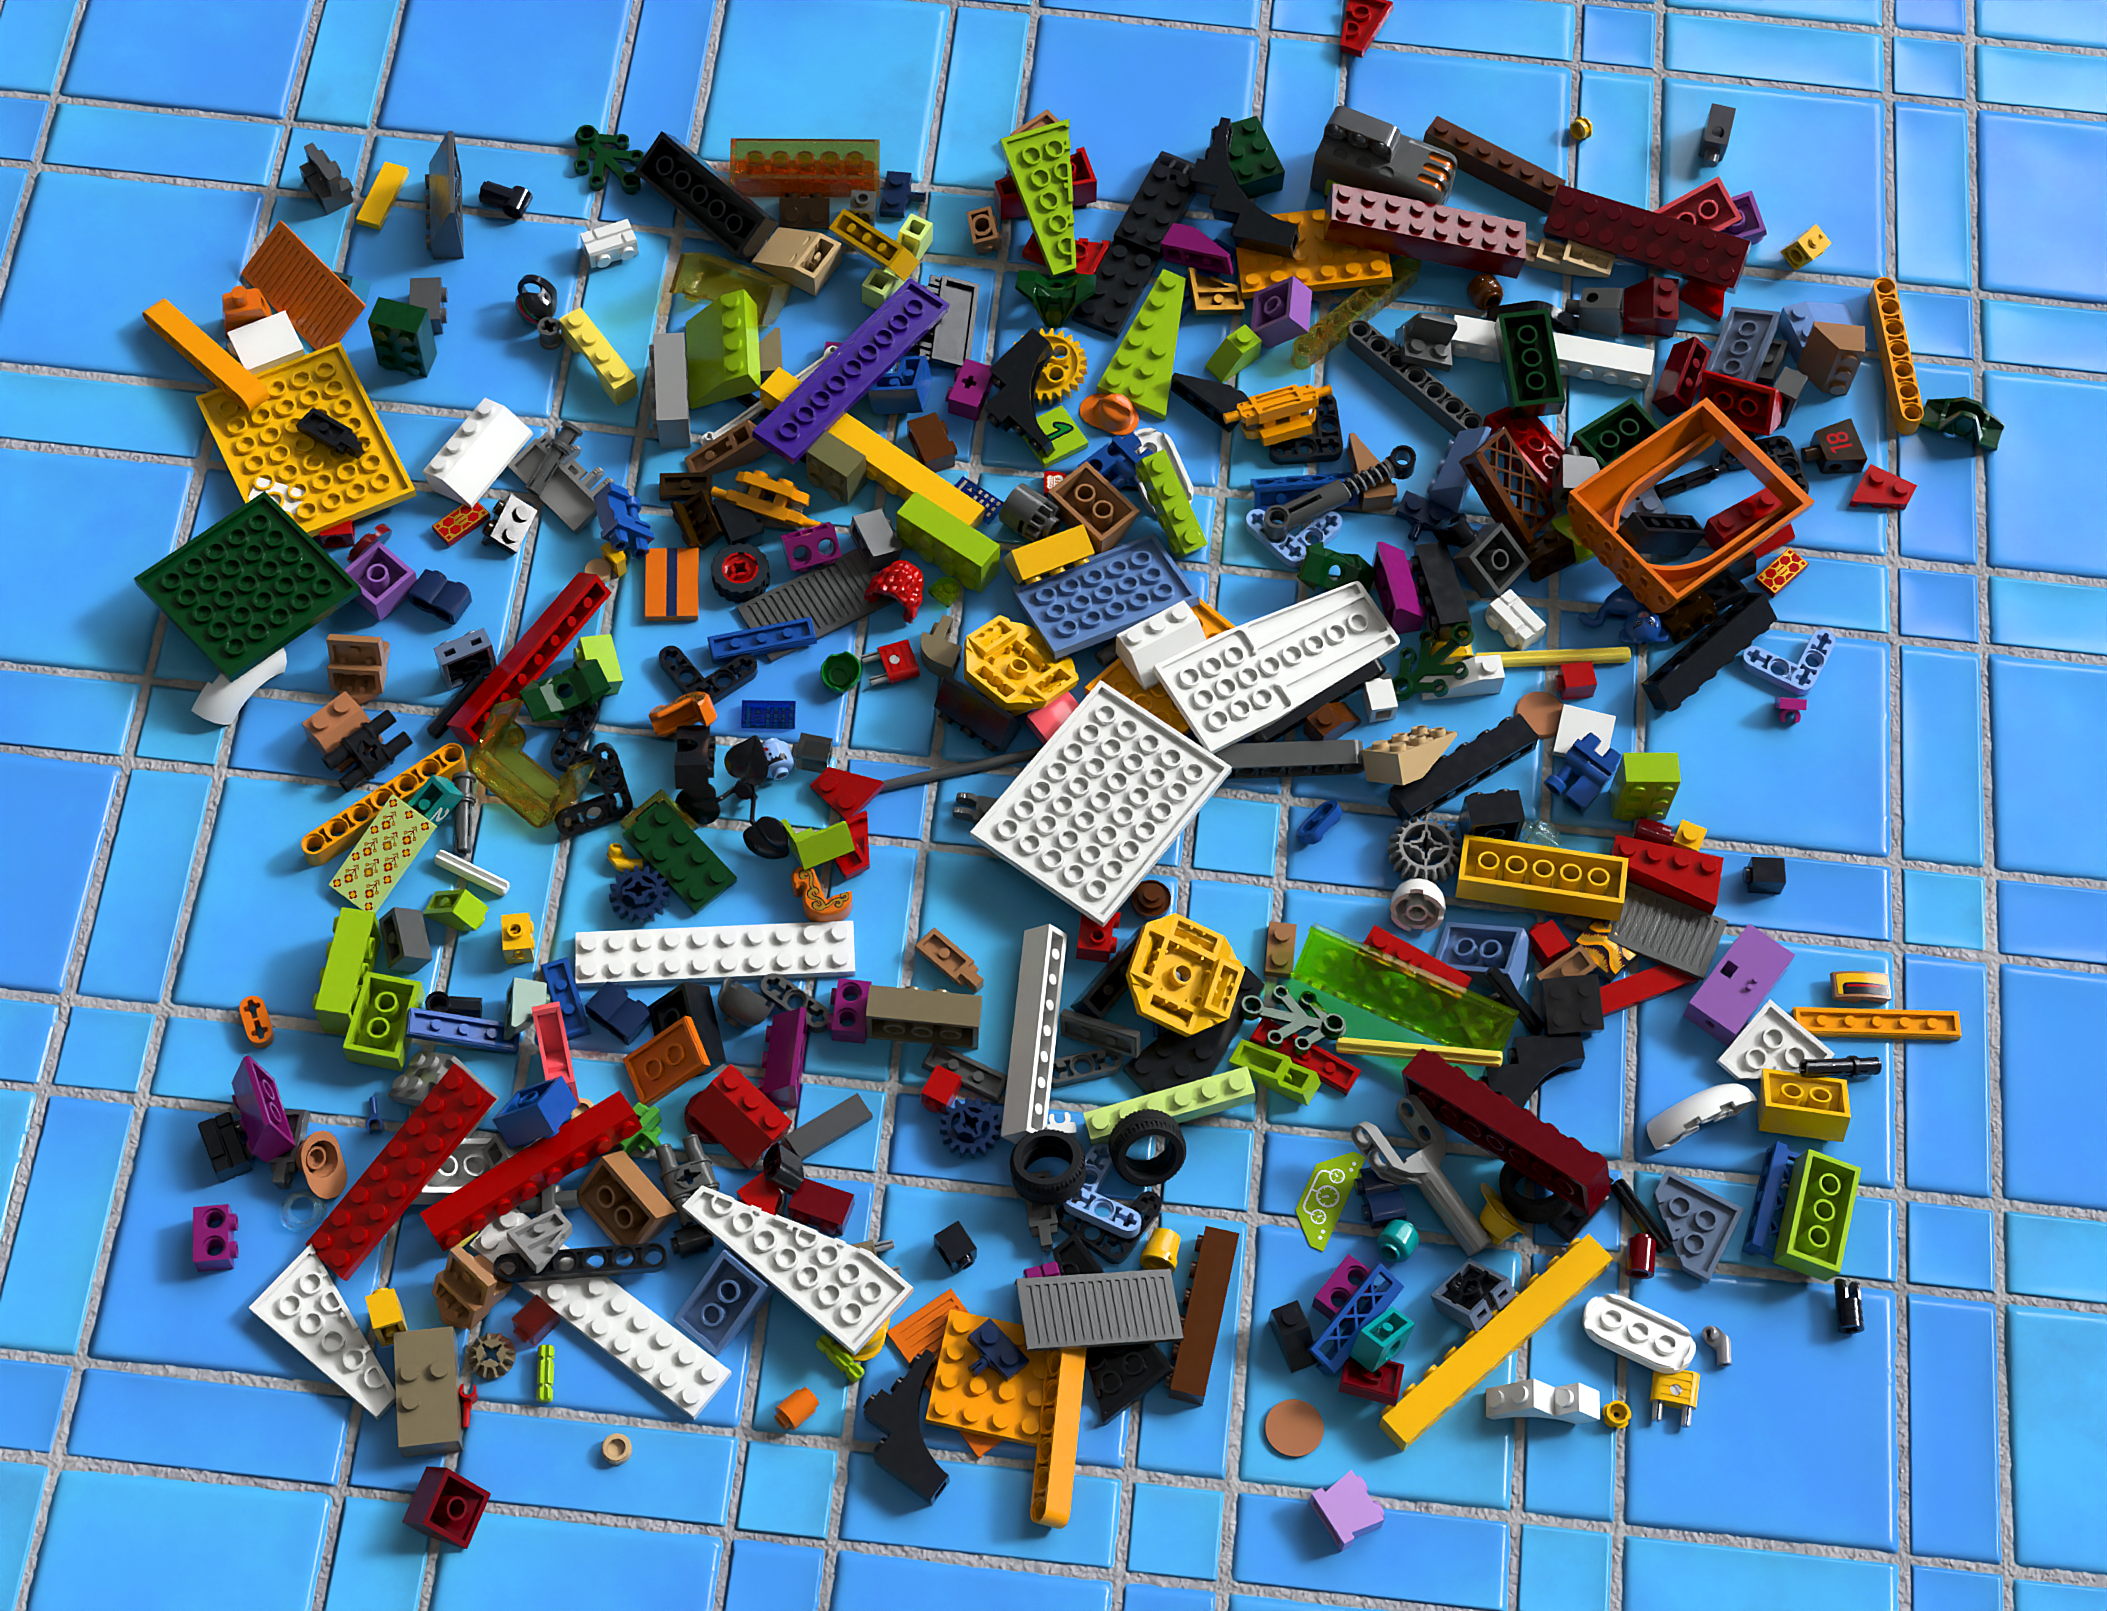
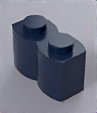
M425 569L408 592L411 604L452 625L457 623L472 602L471 592L465 584L448 581L446 576L437 570Z
M607 981L585 1004L586 1014L628 1046L651 1022L650 1010L647 1005L640 1000L634 1001L629 998L628 992L617 983L613 985Z
M1372 1167L1359 1169L1357 1178L1354 1179V1188L1357 1196L1361 1195L1364 1205H1361L1364 1222L1369 1221L1371 1229L1385 1227L1391 1220L1405 1221L1407 1213L1399 1185L1380 1179Z

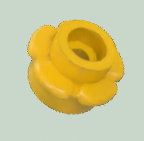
M1582 116L1576 117L1575 121L1570 125L1572 136L1577 140H1585L1591 137L1592 123Z
M1612 1401L1610 1404H1606L1602 1410V1414L1605 1417L1604 1422L1611 1428H1625L1628 1425V1420L1631 1419V1411L1627 1404L1622 1401ZM1614 1413H1618L1619 1417H1615Z

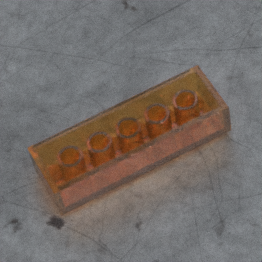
M731 138L730 183L747 197H785V193H799L800 197H810L811 193H823L825 197H851L852 190L875 191L877 198H880V139Z

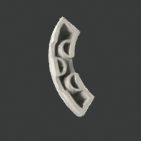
M284 647L232 683L221 673L213 684L208 682L205 685L191 711L213 723L222 725L232 724L241 707L262 684L272 677L285 672L287 659Z
M1738 1083L1721 1084L1705 1089L1678 1102L1647 1123L1648 1136L1656 1150L1670 1149L1687 1136L1700 1129L1699 1123L1703 1124L1711 1120L1717 1122L1728 1117L1737 1116L1756 1102L1757 1098L1747 1087Z

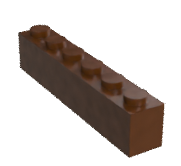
M1436 116L1425 132L1423 142L1453 154L1457 159L1458 169L1546 214H1549L1558 185H1565L1566 180L1439 116Z
M1205 1226L1204 1235L1198 1234L1194 1251L1200 1252L1198 1262L1192 1261L1188 1278L1194 1279L1192 1289L1186 1288L1183 1305L1188 1306L1186 1316L1180 1315L1184 1339L1180 1343L1174 1342L1171 1360L1176 1361L1175 1371L1166 1378L1165 1387L1170 1388L1168 1398L1203 1406L1240 1233Z

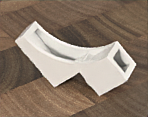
M1533 1378L1486 1388V1417L1492 1420L1512 1417H1539L1566 1421L1577 1425L1600 1420L1599 1391L1579 1382L1552 1387Z

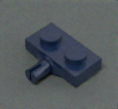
M887 171L879 209L880 217L905 218L906 209L911 202H926V192L911 191L912 173Z
M1406 490L1395 516L1407 520L1412 525L1408 539L1411 540L1415 532L1416 534L1412 541H1418L1422 530L1432 532V528L1452 510Z
M990 1318L968 1335L967 1341L977 1350L979 1359L968 1367L969 1372H973L972 1375L974 1377H977L978 1374L989 1367L996 1371L1007 1383L1025 1368L1030 1361Z

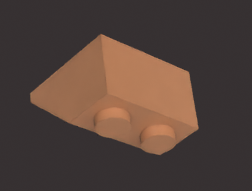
M344 691L305 720L302 725L307 739L325 756L340 745L339 741L342 737H347L359 728L362 722L369 723L370 719L363 709ZM379 735V741L382 743L383 738ZM364 746L365 751L363 752V755L365 756L367 753H369L372 750V747ZM350 757L337 766L336 769L342 773L356 763V761Z

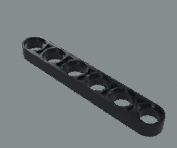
M1380 658L1371 661L1318 693L1277 722L1251 735L1250 740L1253 743H1270L1305 723L1307 716L1326 703L1341 701L1364 687L1365 682L1380 677L1386 672L1387 668Z
M658 1243L561 1249L555 1253L541 1272L533 1273L528 1269L529 1264L519 1253H506L496 1258L493 1268L496 1278L502 1283L655 1273L664 1269L667 1264V1254L665 1248ZM652 1251L661 1253V1261L657 1264L648 1263L646 1261L648 1253ZM628 1253L633 1257L632 1263L625 1267L618 1265L616 1262L618 1256ZM595 1255L602 1257L604 1262L599 1268L593 1269L587 1265L590 1257ZM562 1258H571L574 1261V1266L570 1270L563 1271L558 1268V1263ZM504 1262H512L516 1266L514 1272L509 1275L501 1274L499 1267Z

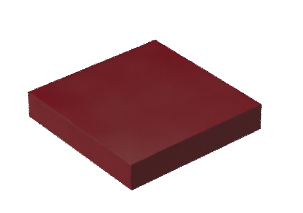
M1349 1356L1344 1362L1338 1392L1396 1407L1404 1365L1388 1360L1372 1373Z

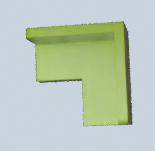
M786 818L781 820L788 836V846L804 870L855 850L848 825L845 821L817 832L809 828L795 833Z

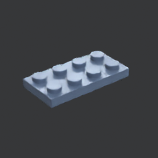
M1731 307L1705 370L1755 383L1780 323V312Z

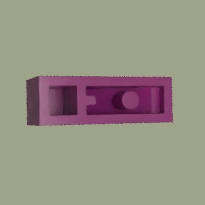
M1173 223L1160 243L1164 259L1167 262L1232 275L1234 272L1230 254L1196 227Z

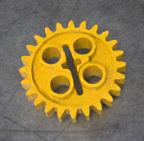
M1041 328L1040 334L1050 342L1055 354L1049 359L1041 372L1037 382L1035 398L1038 399L1039 405H1042L1044 400H1048L1049 405H1052L1054 398H1057L1062 403L1063 395L1071 398V389L1078 392V383L1084 384L1083 375H1087V357H1085L1084 348L1080 349V342H1073L1071 334L1064 338L1063 330L1054 335L1053 328L1050 329L1048 334H1045L1043 328ZM1056 377L1061 378V379H1059V380H1052V379H1054V378H1056Z

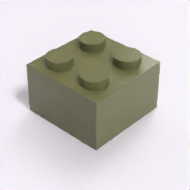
M825 431L806 452L808 481L813 486L821 487L827 491L833 499L841 500L849 505L867 485L866 456L828 431Z

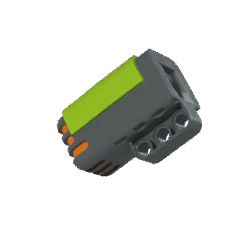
M1337 106L1325 126L1323 138L1315 154L1310 188L1323 192L1324 195L1328 196L1334 183L1445 206L1451 195L1457 169V159L1448 151L1401 134L1400 130L1390 123L1345 106Z

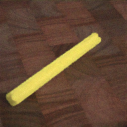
M1629 647L1475 654V657L1500 654L1503 667L1553 666L1592 661V664L1627 663L1631 658Z
M1347 1037L1338 1038L1336 1041V1051L1338 1053L1413 1059L1423 1048L1430 1053L1439 1054L1446 1063L1500 1067L1503 1062L1501 1051Z

